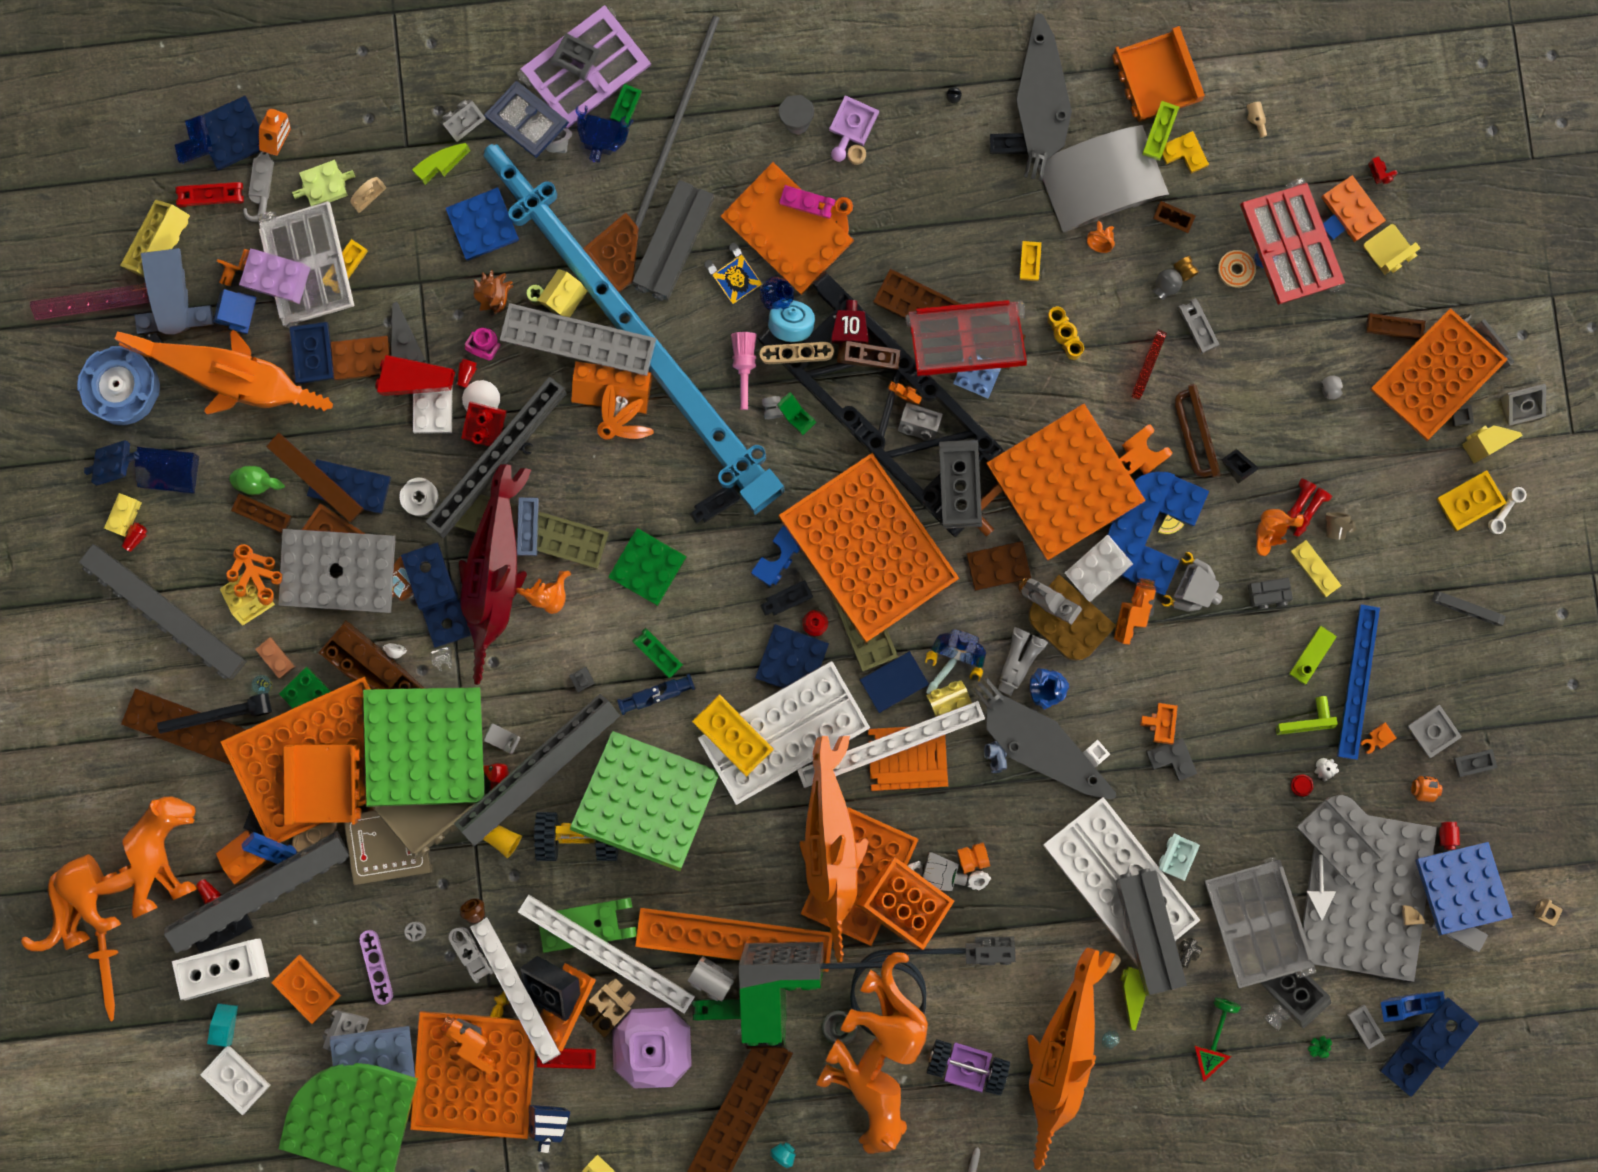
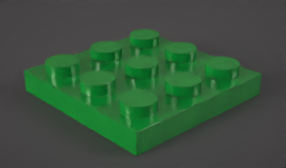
M637 528L608 578L659 606L687 556Z

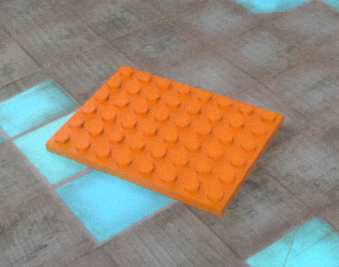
M873 453L778 515L785 528L865 643L959 579Z
M365 676L221 741L265 837L280 843L322 824L294 823L293 825H284V746L358 744V749L361 750V760L358 761V769H361V780H358V788H361V800H358V807L366 804L363 690L371 689Z

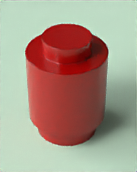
M1441 822V827H1439L1440 846H1444V850H1456V846H1460L1457 822Z

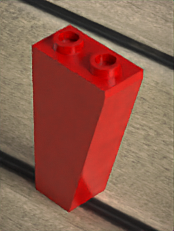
M385 355L384 360L382 359L380 363L381 375L376 380L375 389L382 396L451 391L455 371L451 368Z

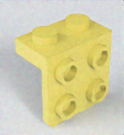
M1394 224L1383 229L1363 245L1384 275L1390 271L1394 273L1402 267L1401 263L1405 260L1407 262L1413 260L1418 256L1416 252L1420 249L1416 242L1410 246Z

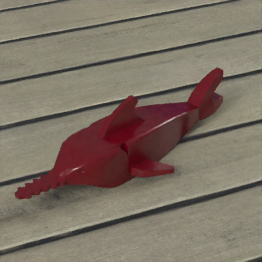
M500 464L493 476L491 497L472 542L467 563L464 560L459 561L462 583L461 610L466 618L475 649V666L473 668L475 685H480V681L483 679L485 651L506 629L510 619L512 600L517 594L516 589L522 587L527 576L526 571L520 570L517 572L516 539L509 499L524 487L531 469L520 468L515 476L511 478V465Z

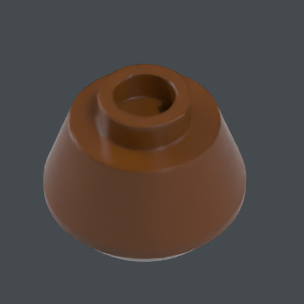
M477 898L466 901L460 908V916L469 923L477 924L481 922L485 916L484 902Z

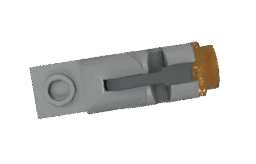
M1025 578L1019 584L1018 589L1021 595L1071 625L1082 610L1079 605L1034 579Z

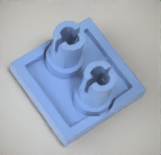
M977 355V361H981L979 355ZM1001 368L958 372L953 384L989 398Z

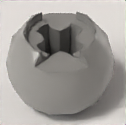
M1328 376L1321 382L1324 386L1322 391L1325 398L1335 400L1343 394L1341 390L1343 385L1339 377Z

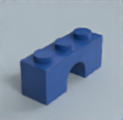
M784 525L773 540V544L781 550L780 558L770 562L761 557L751 572V575L769 587L772 584L777 585L782 577L780 575L783 568L787 570L793 561L790 559L794 552L798 554L801 550Z

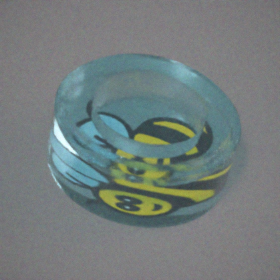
M259 675L253 679L252 689L257 694L269 693L272 689V681L267 676Z

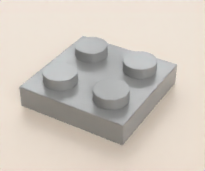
M1437 705L1406 726L1428 759L1462 737L1440 705Z

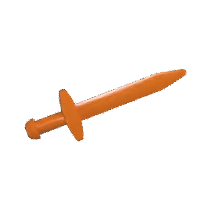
M96 930L95 936L98 939L99 951L89 954L88 958L99 959L105 1008L110 1021H113L115 1001L109 957L119 952L118 950L107 949L105 939L107 932L99 934Z

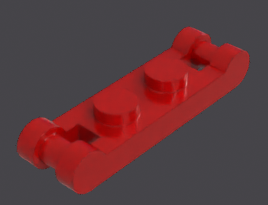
M243 183L175 187V193L178 196L176 206L244 203V196L241 193ZM229 190H234V195L229 196ZM189 193V198L185 199V194Z

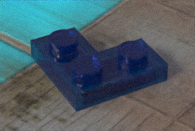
M199 115L185 121L189 139L174 145L179 163L184 164L213 153L205 116Z

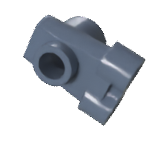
M997 741L986 744L984 755L986 759H991V773H1000L1002 770H1006L1007 762L1005 757L1007 753Z

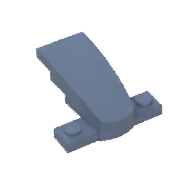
M181 249L141 253L144 278L153 313L135 315L137 334L154 332L179 334L190 328L214 325L212 306L188 308V289H186L185 271L182 267Z

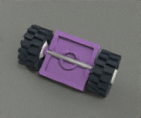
M936 1039L929 1058L927 1074L942 1078L948 1065L944 1082L982 1093L987 1077L985 1091L1001 1096L1008 1076L1010 1061L994 1057L989 1070L992 1058L991 1053L954 1043L951 1056L949 1057L952 1044Z

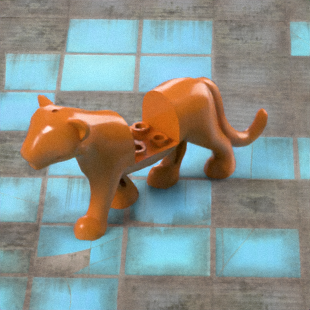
M173 796L152 800L142 818L123 838L124 850L131 865L119 869V874L114 872L104 876L96 860L89 854L61 867L50 877L48 882V896L54 918L52 930L49 936L41 941H32L28 937H23L21 939L23 947L29 951H45L56 945L61 937L65 950L77 946L90 939L86 932L77 931L81 918L92 925L99 934L121 925L116 917L105 919L98 914L96 905L98 895L113 894L135 886L132 903V916L134 919L158 908L152 900L147 899L154 878L164 885L170 893L172 900L197 890L192 882L180 883L169 866L164 846L166 836L174 827L194 823L195 807Z
M900 952L892 953L885 959L882 964L881 977L873 970H870L860 990L864 993H872L874 991L877 993L882 1016L873 1012H861L851 1009L840 1029L850 1033L855 1030L857 1025H864L869 1028L876 1039L866 1049L859 1065H857L844 1043L837 1038L827 1056L826 1062L830 1064L839 1063L842 1069L826 1064L816 1083L817 1086L824 1088L828 1087L831 1083H837L849 1088L856 1100L868 1112L869 1129L859 1138V1143L863 1144L862 1147L868 1154L890 1152L896 1149L902 1135L907 1130L906 1122L900 1118L901 1088L893 1077L881 1071L885 1063L884 1060L887 1057L901 1064L914 1063L926 1042L928 1022L925 1015L917 1006L902 995L892 976V969L897 963H907L909 961L908 955Z

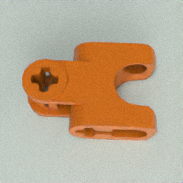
M1147 425L1121 445L1127 453L1120 460L1123 465L1128 464L1129 467L1126 470L1129 475L1138 469L1144 475L1148 474L1167 460L1173 453L1168 447L1159 452L1151 451L1148 448L1147 439L1154 433V428L1151 425Z

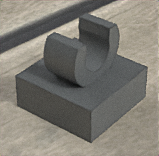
M587 667L569 675L578 693L596 684Z

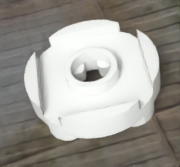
M424 478L409 480L400 491V503L409 514L425 516L433 512L437 507L439 501L438 490L432 482ZM418 492H421V495H424V498L421 502H418V500L414 499V496H417Z

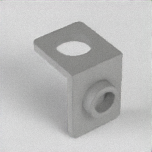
M493 723L484 737L485 742L509 754H513L520 740L519 736Z

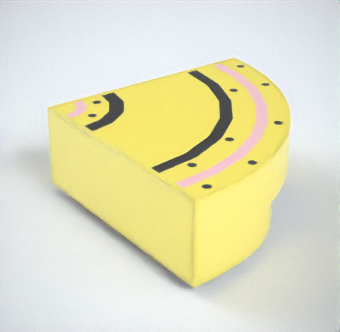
M1167 515L1158 533L1164 535L1173 534L1179 531L1184 524Z

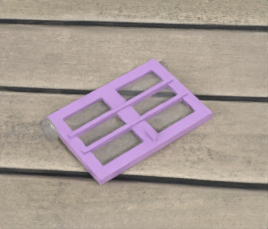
M604 5L567 33L600 51L585 81L579 79L578 75L558 65L554 66L551 64V60L563 37L516 73L526 88L532 85L548 106L568 120L569 124L566 126V129L613 95L624 84H627L651 66L650 61L615 19L617 14L611 7L607 9ZM564 54L561 56V59L583 69L584 64Z

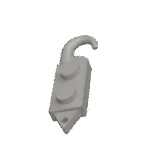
M263 151L253 160L248 194L252 202L259 204L258 213L255 216H250L247 213V208L243 209L245 218L251 222L260 221L265 216L269 199L274 161L271 160L268 153Z

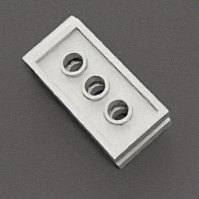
M261 939L248 940L172 961L180 1000L185 1001L270 977ZM238 960L240 966L237 970H234L233 963ZM219 965L220 973L215 976L214 968ZM197 971H200L201 978L198 981H196L195 973Z

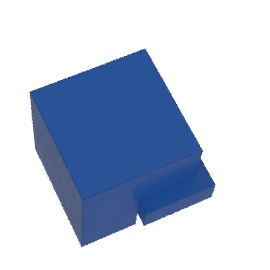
M224 289L219 295L213 322L228 326L229 330L248 334L257 297Z

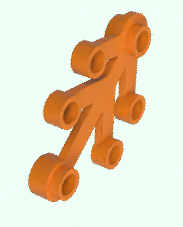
M246 544L237 546L234 550V558L236 560L232 568L227 571V580L229 582H236L239 579L238 571L243 563L246 570L239 583L234 586V594L238 597L244 596L246 594V586L251 578L258 591V601L262 605H269L274 599L273 591L270 588H265L260 576L271 579L273 584H280L282 582V574L280 572L270 571L275 567V560L272 557H264L253 553V550ZM252 561L263 564L264 568L253 565Z

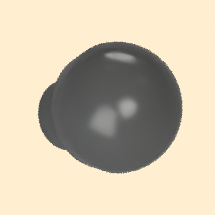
M1173 269L1163 270L1159 273L1156 279V287L1152 291L1163 300L1168 295L1177 293L1183 283L1180 273Z

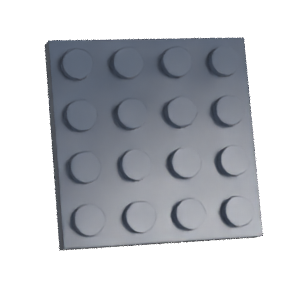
M409 1026L330 1037L333 1066L341 1064L344 1066L354 1065L355 1063L370 1064L415 1077Z

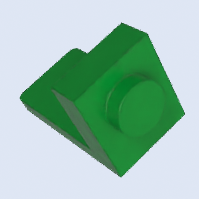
M791 392L784 396L777 404V407L789 424L802 435L817 423L813 417L802 409Z

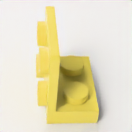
M241 574L236 582L227 583L220 588V591L232 615L243 626L275 604L272 601L269 605H262L258 601V591L251 578L246 586V594L242 597L236 596L234 594V586L239 583L243 575Z

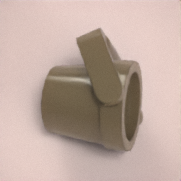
M1341 512L1326 513V537L1345 539L1347 531L1352 533L1356 530V523L1351 519V515Z

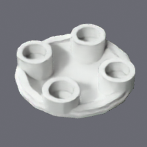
M484 380L475 381L464 390L462 396L463 405L466 411L470 401L498 408L500 393L491 382Z

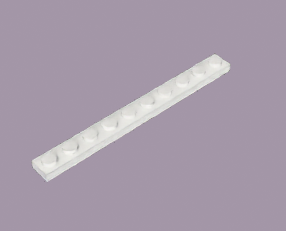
M976 701L848 750L839 765L833 769L835 776L841 775L985 720L980 704ZM813 764L798 769L804 788L812 786L814 777Z
M528 895L518 913L685 1014L695 996L534 897Z

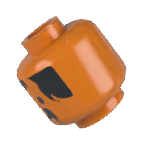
M1419 776L1416 780H1413L1411 792L1418 801L1434 802L1442 794V785H1439L1438 779L1435 777Z

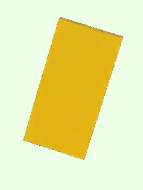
M720 694L692 720L746 777L774 750Z

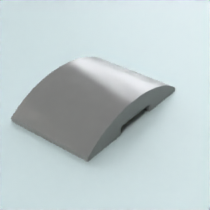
M1143 125L1117 130L1089 139L1057 152L1047 159L1042 180L1063 233L1098 221L1099 218L1130 207L1134 208L1169 195L1156 159L1142 155L1148 140Z

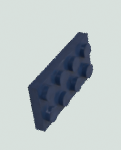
M316 459L315 465L363 507L364 510L382 514L391 481L390 476ZM309 486L308 497L326 501Z

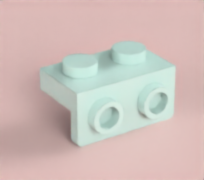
M1174 833L1173 837H1170L1167 842L1165 855H1162L1160 858L1159 869L1185 881L1200 845Z

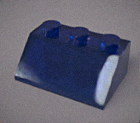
M137 447L139 459L135 460L134 466L138 488L195 494L200 456L191 452Z

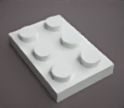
M453 385L451 391L413 394V433H452Z
M1106 535L1070 567L1065 574L1084 597L1091 602L1130 568L1133 563L1112 538Z
M230 1046L225 1047L200 1074L241 1115H244L271 1086Z

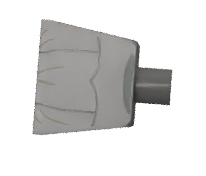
M928 853L923 878L939 890L952 891L954 884L965 886L968 875L957 872L959 864L934 853Z

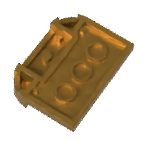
M1058 575L1048 587L1082 608L1081 612L1071 625L1045 611L1040 605L1033 603L1029 609L1030 625L1060 651L1065 658L1075 661L1083 660L1093 653L1116 625L1061 575Z

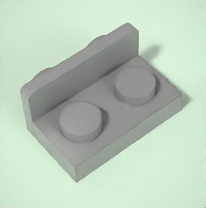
M465 99L457 105L458 109L453 113L451 111L446 113L442 117L443 121L440 122L456 142L486 119L472 100L466 101Z
M906 403L898 431L925 441L933 440L936 437L943 414Z

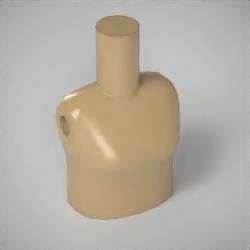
M1261 102L1248 104V121L1257 126L1260 138L1266 137V118Z

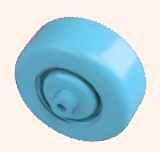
M794 300L781 301L770 310L768 326L775 337L787 342H799L807 339L813 332L815 315L812 309L802 302Z

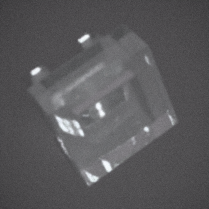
M450 647L431 652L433 667L437 666L439 671H442L441 664L444 663L448 664L449 669L452 668V652Z

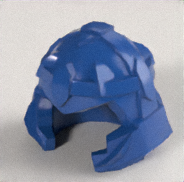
M1037 668L1030 678V693L1035 705H1039L1044 710L1065 699L1069 683L1063 675L1054 670L1049 671Z

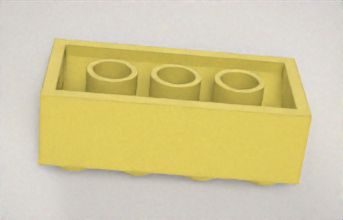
M155 200L120 266L144 278L141 253L173 249L179 241V235L182 230L187 226L190 215L172 204Z

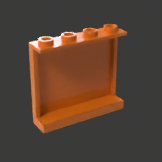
M1180 26L1172 28L1170 33L1119 49V47L1115 48L1112 59L1114 64L1119 67V79L1121 83L1124 82L1126 98L1131 100V111L1133 116L1137 117L1138 122L1156 117L1161 101L1179 106L1180 109L1203 100L1205 94Z

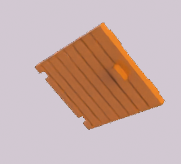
M908 727L868 729V735H875V740ZM945 735L870 763V779L878 778V784L871 785V791L948 787Z

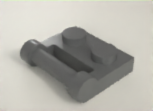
M565 33L551 60V64L554 66L558 65L578 75L579 79L585 81L600 51ZM564 54L584 64L583 69L561 59V56Z

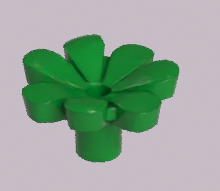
M1324 1035L1319 1038V1041L1313 1038L1311 1040L1313 1046L1308 1047L1310 1055L1312 1057L1319 1056L1320 1058L1329 1057L1332 1045L1331 1039L1326 1040Z

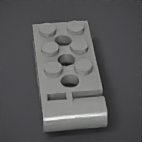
M703 956L690 975L688 982L697 990L701 991L702 989L707 992L708 996L712 999L722 1001L736 976Z

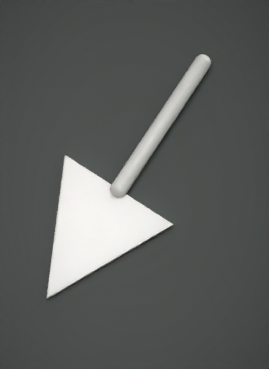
M1320 854V891H1307L1321 920H1323L1336 891H1324L1323 855Z

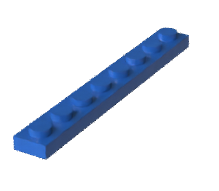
M1359 605L1337 757L1358 760L1380 607Z

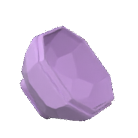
M670 1007L631 1009L612 1029L613 1070L633 1088L673 1087L692 1066L690 1026ZM647 1047L653 1048L652 1054L646 1052Z

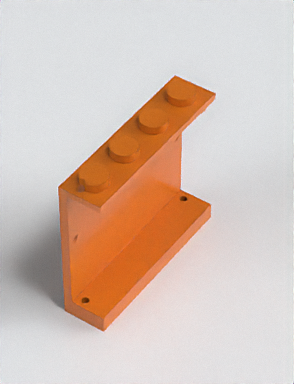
M358 744L284 746V825H293L294 823H358V819H361V808H358V800H361V788H358V780H361V769H358V761L361 760V750L358 749Z

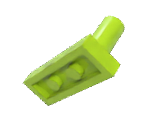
M1319 626L1289 675L1306 685L1337 636Z
M1327 696L1315 698L1319 719L1280 723L1276 726L1277 735L1335 728L1338 725L1337 717H1330Z

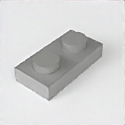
M1365 1005L1347 1014L1367 1049L1386 1040Z

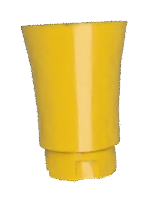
M498 825L483 840L492 845L506 858H509L520 843L522 835Z

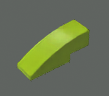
M466 143L442 149L421 161L412 171L426 185L438 172L445 176L470 152V149Z

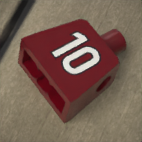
M846 300V310H838L832 334V344L849 341L868 345L865 311H857L856 300Z

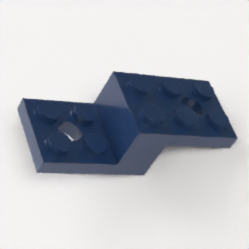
M437 542L402 554L401 557L418 608L423 612L434 648L472 636L461 610L460 598L455 583L450 579L439 543ZM429 562L431 565L430 571L422 572V563ZM444 619H451V628L444 629L442 626Z
M1447 997L1423 1027L1416 1026L1379 1071L1408 1096L1412 1097L1436 1067L1440 1069L1445 1067L1479 1023ZM1449 1020H1453L1456 1024L1453 1031H1448L1446 1028V1023ZM1407 1063H1410L1413 1068L1410 1074L1403 1072V1066Z

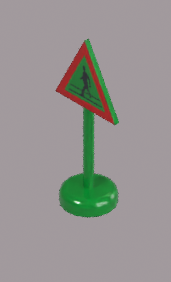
M1214 998V1006L1223 1011L1211 1050L1194 1045L1203 1082L1232 1057L1231 1055L1215 1051L1227 1012L1235 1014L1241 1008L1239 1004L1227 999Z

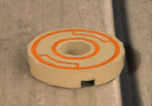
M1242 250L1227 252L1218 264L1219 278L1229 287L1241 288L1247 286L1253 280L1256 273L1254 259ZM1239 265L1242 272L1235 274L1232 271V266Z

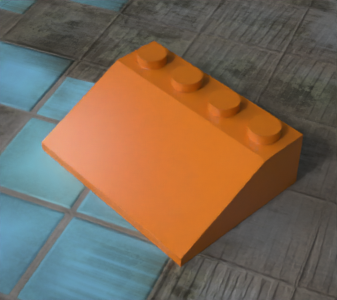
M893 857L865 888L855 905L914 948L924 950L954 903V900L896 857Z

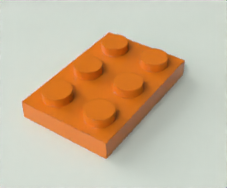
M1353 175L1321 197L1331 212L1338 218L1354 243L1386 221Z
M301 954L271 982L311 1024H314L341 997Z

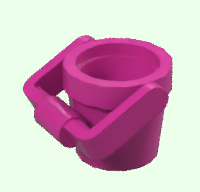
M479 328L472 332L465 343L466 351L486 360H492L500 347L496 334L487 328Z

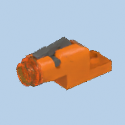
M1140 578L1132 596V603L1122 602L1114 635L1115 640L1122 644L1130 645L1134 626H1147L1149 617L1154 614L1155 581Z
M447 1016L440 1030L456 1045H462L457 1055L490 1075L497 1064L494 1063V1059L485 1054L482 1056L480 1054L488 1042L486 1037L482 1035L481 1027L459 1018Z

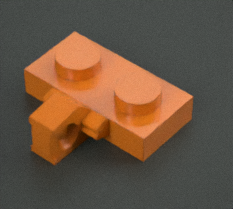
M1158 703L1157 714L1152 713L1151 717H1141L1140 726L1150 727V731L1154 732L1153 742L1173 745L1177 705Z

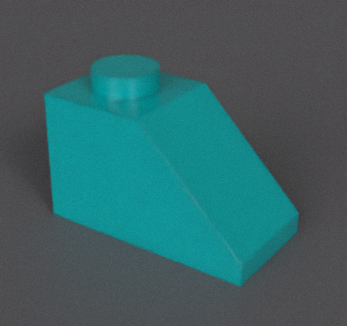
M217 1004L210 1023L207 1044L224 1047L232 1045L238 1006Z

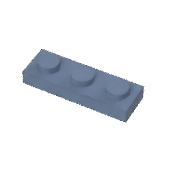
M519 498L518 556H537L538 498Z

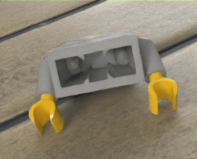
M1186 552L1185 555L1190 560L1186 561L1181 558L1182 564L1188 565L1174 594L1176 599L1172 600L1171 596L1164 595L1163 597L1170 599V603H1162L1164 607L1173 605L1174 608L1187 612L1200 610L1202 607L1208 608L1211 603L1218 605L1222 601V595L1216 592L1219 582L1215 580L1216 576L1211 566L1197 558L1193 559V555L1190 552Z

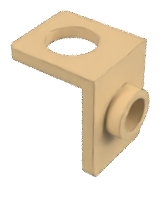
M1542 899L1535 908L1534 917L1555 926L1562 913V909L1552 904L1550 899ZM1549 908L1555 911V916L1552 919L1545 917Z

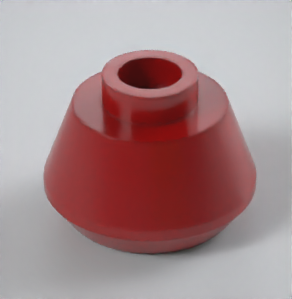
M819 610L809 611L803 618V629L811 636H820L828 628V618Z

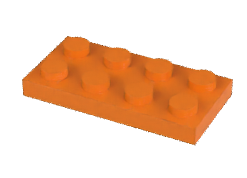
M567 963L564 964L562 969L571 975H575L579 978L580 996L569 1019L564 1021L545 1009L540 1014L559 1051H563L596 981L595 978Z

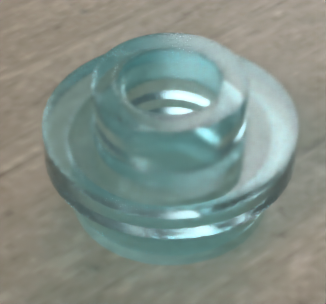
M1116 1031L1106 1032L1102 1037V1045L1105 1048L1113 1049L1120 1041L1118 1033Z

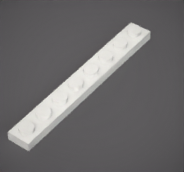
M485 918L471 926L470 928L542 1063L544 1064L560 1055L561 1053L489 919Z

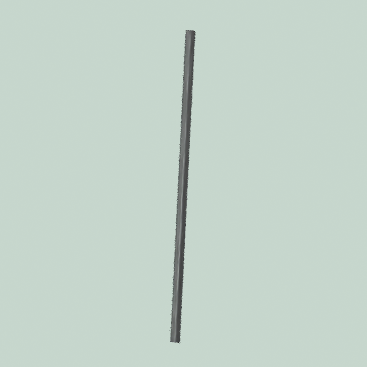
M713 16L634 222L638 226L639 231L720 20L717 16Z

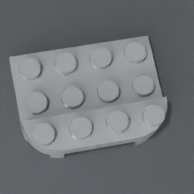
M1344 795L1328 797L1296 826L1349 885H1352L1379 858H1382L1388 848V842L1383 831L1354 800Z

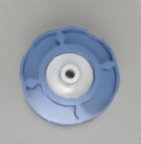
M111 346L108 349L95 352L86 360L78 376L77 388L80 392L82 404L90 413L113 425H128L143 419L150 413L159 396L160 383L154 366L145 357L121 346Z

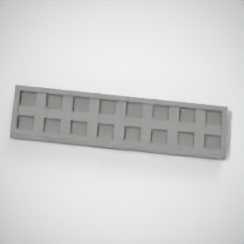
M509 303L500 341L647 376L656 338Z

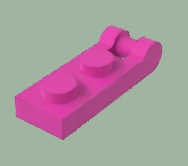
M785 185L780 205L830 219L832 214L830 211L836 200ZM820 203L825 204L823 210L818 209Z

